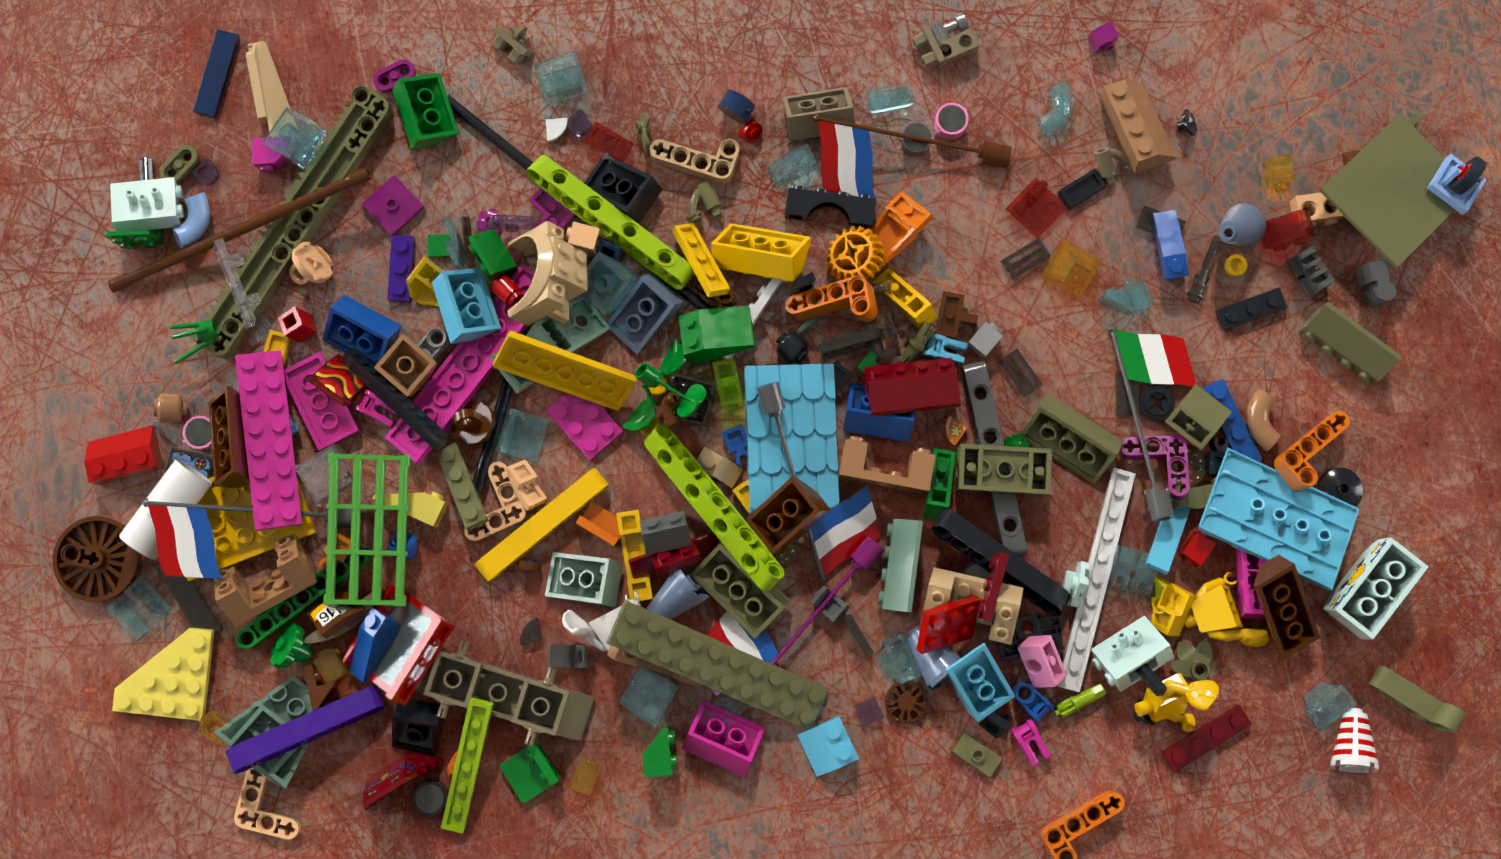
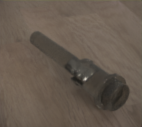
M1217 235L1213 236L1199 274L1195 275L1190 291L1186 293V300L1191 303L1199 304L1204 299L1202 295L1209 281L1207 276L1221 242L1220 237Z

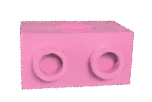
M1051 635L1029 636L1017 647L1034 688L1056 687L1067 676Z

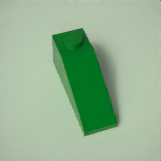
M934 448L933 455L936 456L930 491L925 495L922 518L932 520L937 519L942 509H949L956 452Z

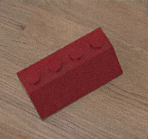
M952 358L864 367L863 389L872 416L961 407L957 370Z

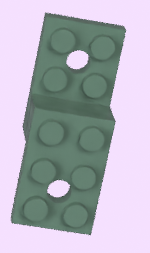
M585 294L569 302V321L562 324L545 316L536 321L525 336L575 353L608 333L611 328ZM575 319L582 320L585 326L577 325ZM498 352L494 353L491 356L490 360L492 362L494 361ZM498 369L517 394L536 383Z

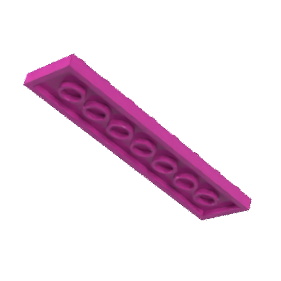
M277 350L235 355L255 530L263 531L303 525L282 352Z

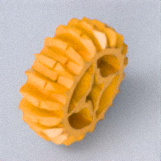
M851 226L849 232L843 229L841 236L835 234L836 241H830L832 247L826 248V252L829 254L825 257V260L828 262L826 265L827 269L831 271L830 274L837 278L838 281L858 275L866 280L869 276L874 278L873 272H880L878 264H884V260L881 257L885 253L882 250L883 244L879 241V237L873 234L870 229L865 230L861 226L858 229ZM856 242H864V243H867V244H865V245H862V244H860V245H854V243H856ZM852 266H854V267L856 268V269H854V270H844V269H842V268H844V267L849 268V267H852Z

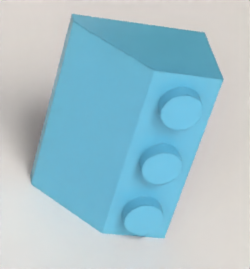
M481 268L442 271L432 282L451 344L470 342L501 329Z

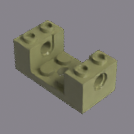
M960 444L957 447L955 492L978 493L980 491L1022 493V496L1046 497L1050 495L1052 449ZM1002 463H1007L1011 467V473L1007 476L999 472V466Z

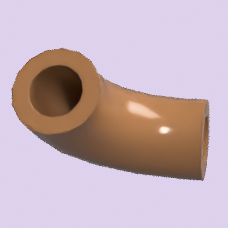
M1257 389L1247 406L1246 424L1251 437L1267 452L1281 436L1271 426L1269 421V412L1276 401L1265 391Z

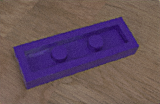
M392 235L387 295L389 302L411 303L406 280L413 271L414 236Z

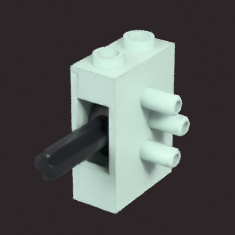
M144 156L139 160L140 181L110 184L112 224L116 231L153 230L181 225V218H184L183 206L180 204V199H183L182 187L177 185L174 177L154 179L152 158Z
M1145 615L1091 649L1094 656L1092 662L1098 671L1103 670L1106 673L1104 676L1111 686L1115 685L1120 692L1140 679L1147 684L1156 696H1163L1167 691V687L1154 671L1174 659L1170 644Z

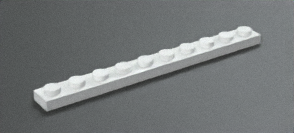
M1112 468L1088 560L1090 571L1089 573L1085 572V576L1089 579V585L1084 594L1079 596L1082 598L1080 607H1077L1075 610L1062 661L1067 676L1057 685L1058 687L1080 692L1135 473L1117 468Z

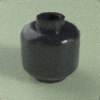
M791 331L788 334L783 332L776 341L778 343L776 352L790 364L796 362L799 364L809 353V343L796 331Z

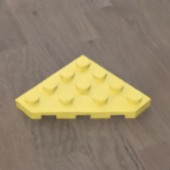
M194 627L186 630L115 688L112 711L197 721L205 720L214 630Z

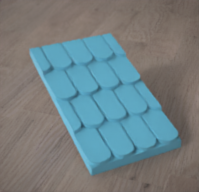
M834 364L745 366L749 515L791 478L775 417L764 414L757 387L773 382H779L786 406L782 410L783 414L779 415L796 477L818 492L829 508L839 504Z
M1227 447L1198 530L1265 561L1280 555L1295 564L1301 579L1332 592L1359 513V508L1312 486L1302 492L1294 491L1277 470Z

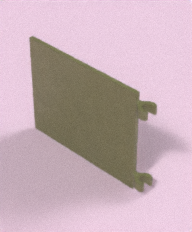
M1419 109L1407 119L1400 113L1319 190L1395 269L1455 210L1427 189L1445 158L1414 127L1424 116Z

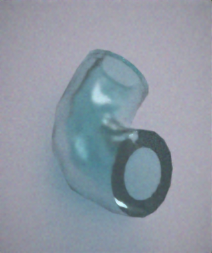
M1062 81L1048 90L1052 101L1051 109L1046 115L1037 119L1040 132L1046 139L1063 129L1072 116L1074 99L1068 81Z

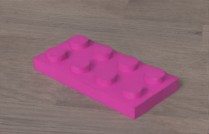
M321 352L284 370L285 383L318 451H323L360 432L344 396L343 398L318 381L321 378L336 381L334 377H320L316 375L321 368L330 369L326 365L327 361Z

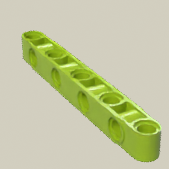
M540 155L526 170V174L532 182L587 224L600 228L603 236L615 245L622 247L623 251L673 288L682 290L695 275L689 262L549 157Z
M657 424L644 440L646 448L756 585L764 591H770L784 577L782 566L674 433L666 425Z

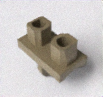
M514 24L511 25L510 30L513 33L505 27L501 29L497 26L494 30L497 35L492 45L500 51H504L510 44L513 49L508 55L509 59L516 64H520L526 56L531 57L535 51L524 43L530 40V37L526 35L528 28L524 24L518 28Z

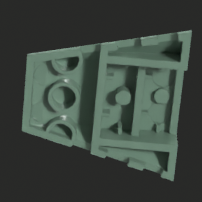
M293 675L269 692L267 696L252 704L246 711L235 716L229 723L222 728H218L213 733L230 748L312 712L307 685ZM308 744L253 767V769L269 781L286 789Z

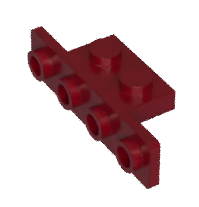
M714 532L691 538V546L648 556L644 554L629 559L628 562L633 578L636 579L654 572L661 575L701 561V556L710 554L718 546Z

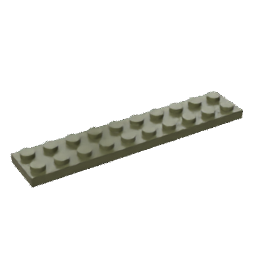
M624 600L606 641L607 644L807 730L813 727L828 692L826 687L627 600Z

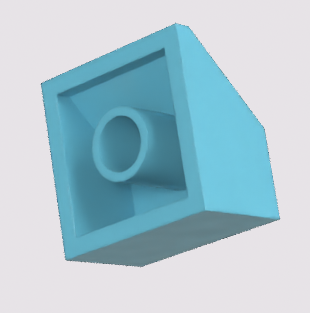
M838 715L797 735L817 777L859 759Z

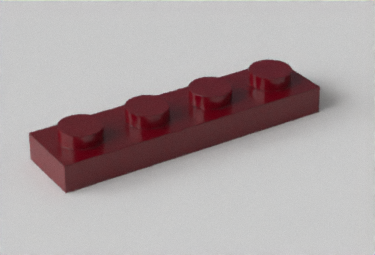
M1237 704L1161 751L1172 771L1177 772L1246 729L1252 723L1241 706Z

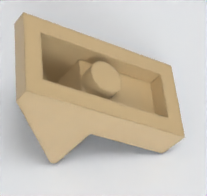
M707 447L703 448L697 459V462L709 476L730 488H733L743 471L741 467Z

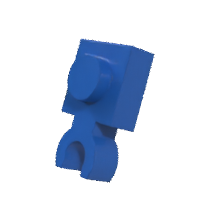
M741 424L721 432L729 453L736 451L735 460L739 467L742 466L740 457L747 456V451L745 450L747 447V435Z

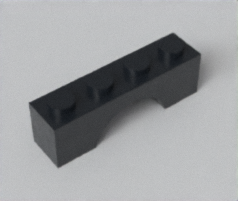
M804 186L788 187L785 218L807 221L809 216L817 209L831 207L845 215L850 227L859 228L861 226L864 229L871 230L876 199H872V196L864 194L855 197L850 196V193L842 191L833 194L828 193L826 189L820 188L811 191L806 190Z

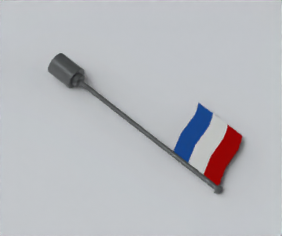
M773 382L757 387L764 414L775 417L792 477L795 475V471L779 415L783 414L782 410L786 406L779 382ZM867 484L852 497L830 508L831 511L807 531L820 581H825L826 575L844 560L850 558L867 536L874 541L878 540L881 536Z
M148 499L143 501V506L149 508L155 527L158 558L165 576L223 579L216 562L213 531L206 509L253 513V508L148 501ZM338 508L337 527L351 528L352 509ZM326 509L325 513L301 511L302 516L325 517V522H328V509Z

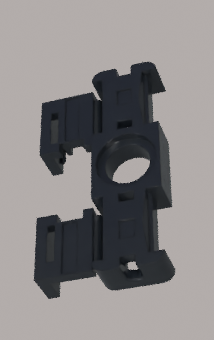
M1037 615L1017 618L1012 644L998 643L1000 659L1020 658V653L1016 647V643L1019 642L1016 640V637L1021 639L1029 636L1041 635L1040 632L1042 635H1051L1054 644L1057 645V651L1065 650L1062 644L1061 633H1058V629L1059 632L1064 629L1061 615L1037 618ZM1025 620L1033 624V630L1028 634L1021 630V624ZM1017 652L1016 654H1010L1005 656V654Z

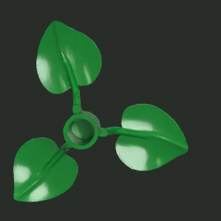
M673 339L659 370L647 363H642L637 368L635 377L642 382L641 387L645 389L649 398L643 400L634 410L629 420L622 425L626 430L633 432L641 431L649 426L656 416L657 410L654 406L657 402L649 390L651 387L656 388L662 385L670 392L677 393L679 398L683 399L677 407V414L682 418L691 416L705 399L707 391L700 384L692 385L686 395H683L662 381V378L669 377L670 373H676L687 359L683 355L682 345L677 340Z

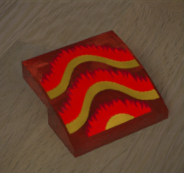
M337 354L311 376L309 382L345 407L355 401L359 393L368 387L341 362L343 356Z

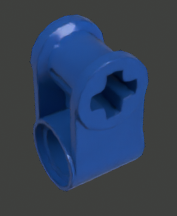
M1018 682L1013 686L1014 699L1036 723L1040 724L1041 719L1050 710L1053 711L1055 709L1032 685ZM1022 687H1027L1029 691L1025 699H1021L1018 694Z

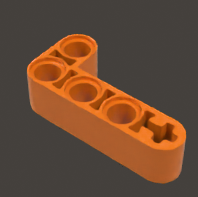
M859 275L793 295L788 298L785 305L786 310L799 321H805L851 307L852 312L863 322H871L876 318L878 312L873 287L865 278ZM861 286H864L861 291L857 292ZM841 292H843L842 296L839 297V298H837V296H838ZM865 306H868L864 312H861Z
M1333 412L1275 458V469L1294 491L1302 492L1316 484L1318 475L1307 460L1347 429L1350 420L1345 412ZM1333 423L1336 424V425L1334 426V428H1332V427L1330 426V425L1333 424ZM1286 458L1291 462V465L1286 462ZM1301 476L1304 477L1306 483L1302 481Z
M1105 791L1045 826L1041 832V838L1052 858L1060 859L1062 852L1069 851L1070 859H1077L1070 841L1122 811L1125 806L1124 798L1115 791ZM1110 797L1117 799L1114 801V807L1107 805L1110 803ZM1095 807L1098 814L1094 819H1089L1087 812L1090 808ZM1071 819H1076L1078 822L1077 828L1069 831L1068 822ZM1051 831L1058 832V839L1055 842L1048 841V834Z

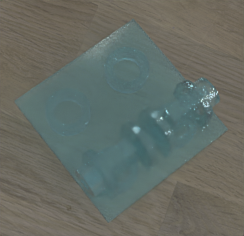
M507 409L494 451L538 462L549 419L522 413L516 409Z

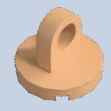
M311 242L300 243L292 252L294 264L290 267L289 274L291 279L297 284H305L308 281L323 283L333 274V271H331L333 264L328 254L321 247L310 245Z

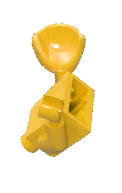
M1227 572L1223 579L1217 578L1204 583L1195 594V600L1191 606L1193 613L1188 614L1184 623L1188 629L1198 626L1200 632L1207 633L1210 638L1221 641L1239 640L1242 644L1250 647H1262L1269 642L1270 636L1268 631L1242 628L1243 625L1229 589L1234 587L1237 580L1229 582L1226 579L1232 576V572Z
M1178 673L1162 681L1167 687V691L1163 696H1156L1150 688H1147L1143 701L1136 703L1134 707L1140 717L1148 714L1154 722L1164 719L1173 722L1179 721L1182 722V729L1184 731L1191 732L1193 726H1195V717L1192 714H1180L1185 713L1188 702L1197 710L1208 711L1218 697L1219 687L1211 680L1195 681L1188 685L1181 673Z

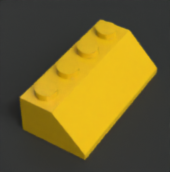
M730 223L711 243V252L717 266L722 270H733L743 274H754L764 278L782 279L785 282H794L803 271L811 237Z

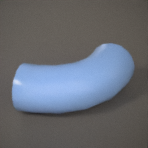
M205 192L184 200L188 209L187 219L183 224L172 229L175 240L181 249L201 239L209 227L211 211Z

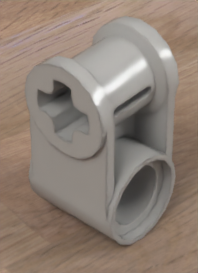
M435 327L429 330L417 345L437 362L442 353L449 347L450 340L446 331ZM440 333L443 334V341L440 344H435V336Z

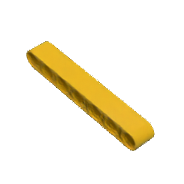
M596 468L591 469L479 559L474 566L488 583L493 581L609 486L608 482Z

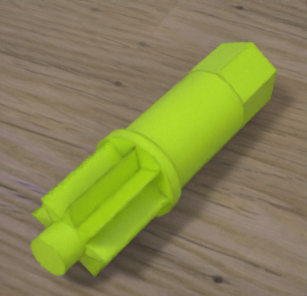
M1099 683L1057 704V709L1054 710L1056 717L1061 715L1064 718L1106 695V691L1102 684Z

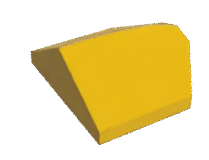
M425 256L406 280L409 294L420 305L439 307L432 282L443 270Z

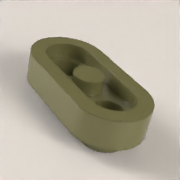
M189 145L179 147L160 167V177L172 178L170 176L171 172L176 171L174 176L176 183L181 182L199 163L200 156L197 150ZM191 155V160L186 161V157Z

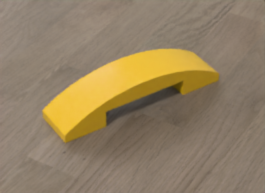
M639 509L616 513L630 600L635 598L634 592L638 593L639 601L653 599L650 574L634 579L628 562L629 559L647 554L641 533Z

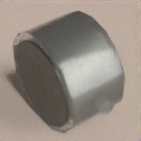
M915 120L905 124L901 133L933 139L935 131L931 130L930 126L925 122ZM900 137L897 146L898 148L901 147L902 151L908 156L920 157L928 152L931 144Z

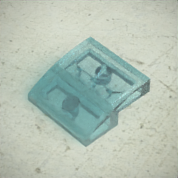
M448 217L442 220L451 241L445 243L444 246L454 265L459 270L466 269L464 242L458 227Z
M142 576L123 591L124 594L106 608L137 642L172 610Z

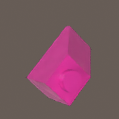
M296 136L253 138L252 164L260 172L265 173L273 172V169H281L301 148V141Z

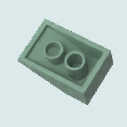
M553 552L545 596L615 608L623 563L607 558Z

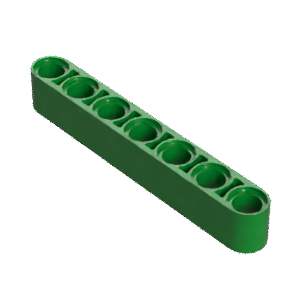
M360 546V550H369L366 547ZM350 555L347 556L344 562L337 561V567L340 564H344L346 571L342 576H339L336 568L335 589L349 579ZM364 555L363 560L359 562V571L371 562L372 555ZM327 566L316 573L317 583L269 608L241 629L236 636L237 644L244 649L259 647L303 614L315 601L326 594V588L320 589L319 580L323 577L326 579ZM304 591L309 594V599L306 603H303L300 599ZM285 605H288L291 611L287 617L282 614V609ZM266 619H270L272 622V627L268 631L264 628ZM249 632L254 637L250 645L246 642L245 638Z

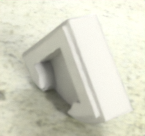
M568 118L546 119L548 143L558 140L568 127Z

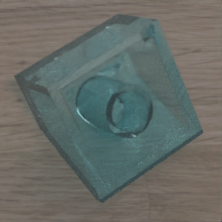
M576 51L534 64L547 105L588 93Z
M286 107L262 144L292 164L304 169L311 161L317 148L323 143L328 132L310 118Z
M598 252L587 267V291L582 293V295L604 315L614 314L640 278L625 264Z
M639 667L618 703L634 715L656 727L680 686L653 670Z

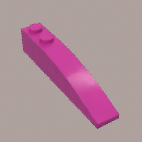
M1235 548L1237 611L1240 620L1261 621L1265 615L1254 583L1259 566L1265 563V560Z

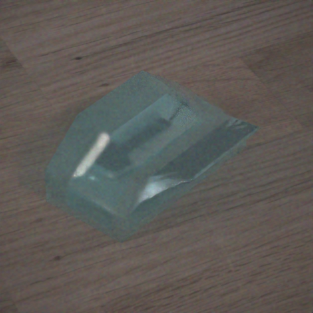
M904 633L882 642V648L876 655V659L885 679H893L903 684L922 675Z
M1323 681L1303 696L1306 703L1305 712L1319 731L1324 730L1358 704L1344 685H1331Z

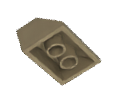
M847 87L783 97L790 141H804L807 138L813 137L820 138L818 124L813 121L815 114H818L820 117L855 124L854 107Z

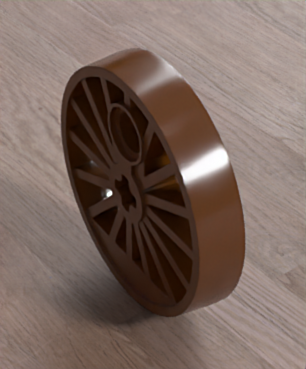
M91 516L74 522L63 531L54 547L52 565L58 583L68 594L79 600L100 602L122 595L133 585L141 569L142 554L129 545L126 552L115 553L127 545L123 540L114 545L126 525L108 517ZM97 522H104L99 540ZM90 524L92 541L84 529V526ZM111 524L117 526V529L108 539ZM78 531L86 546L72 537L74 533ZM74 549H77L78 556L74 560L72 558V552ZM95 556L99 558L98 562L94 560ZM125 557L123 563L111 560ZM112 565L122 567L121 572ZM81 566L65 575L64 567ZM83 573L73 587L69 581ZM111 573H113L115 576L119 578L118 585L112 577ZM89 578L86 593L82 594L79 591ZM105 579L107 580L108 584L113 590V592L108 595L106 592ZM97 581L99 597H92Z

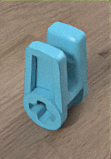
M935 333L931 335L927 342L926 350H923L922 353L924 357L935 360L952 358L954 364H964L965 358L963 356L946 352L944 347L953 349V351L964 352L968 348L967 343L949 339Z

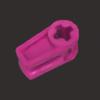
M366 389L364 392L366 395L355 409L392 428L395 422L387 418L386 415L383 416L378 413L377 410L379 407H383L390 411L391 414H397L376 394Z
M1030 718L1020 727L1010 729L1014 739L1022 748L1033 767L1038 765L1039 761L1029 745L1030 741L1035 743L1038 752L1043 758L1048 759L1051 757L1050 752L1040 737L1037 727Z

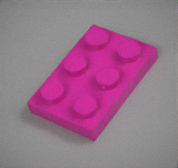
M565 393L546 410L590 461L624 432L601 405Z

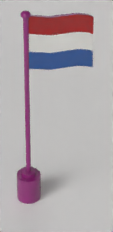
M867 536L850 556L853 559L851 561L853 565L851 570L779 653L766 629L754 639L727 611L707 634L711 638L775 665L857 569L860 572L863 569L868 571L885 550Z

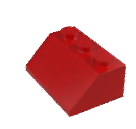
M152 425L88 442L84 459L88 482L102 485L164 469L155 426Z

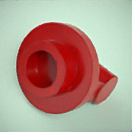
M752 118L737 135L742 140L744 139L752 144L761 138L763 128Z

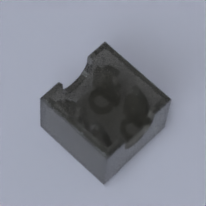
M673 373L670 386L681 394L686 395L688 389L695 384L702 385L707 391V395L703 402L700 403L698 409L687 418H682L677 414V407L683 400L679 398V402L674 410L678 420L677 424L706 431L717 392V384Z

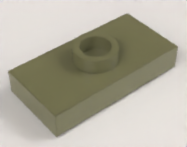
M963 732L952 749V752L988 777L992 776L1003 759L965 732Z

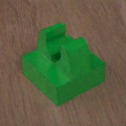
M873 350L869 351L855 369L862 374L864 373V367L879 365L874 361L879 355Z

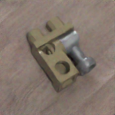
M962 12L954 16V21L946 24L934 22L923 27L922 32L913 38L912 42L917 51L926 46L929 50V53L921 56L922 63L926 69L937 66L939 69L961 57L978 52L980 45L972 29H968L967 19ZM956 29L963 31L951 38L949 36V33Z

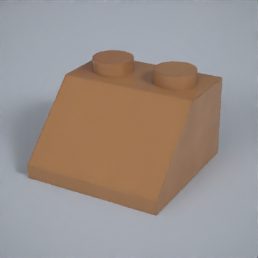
M403 333L374 368L407 397H415L429 381L437 362Z

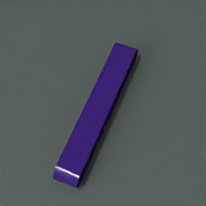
M370 686L227 749L225 754L233 773H242L383 710L385 705L377 686Z

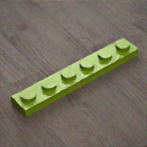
M472 697L469 700L442 820V829L462 834L465 831L493 702Z

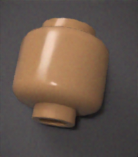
M161 394L158 399H154V417H158V420L164 423H179L182 420V416L187 415L188 404L183 402L180 394Z

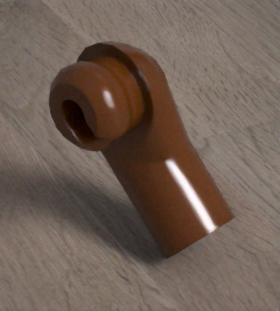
M675 392L666 394L660 406V411L668 427L678 423L674 410L679 402V395Z

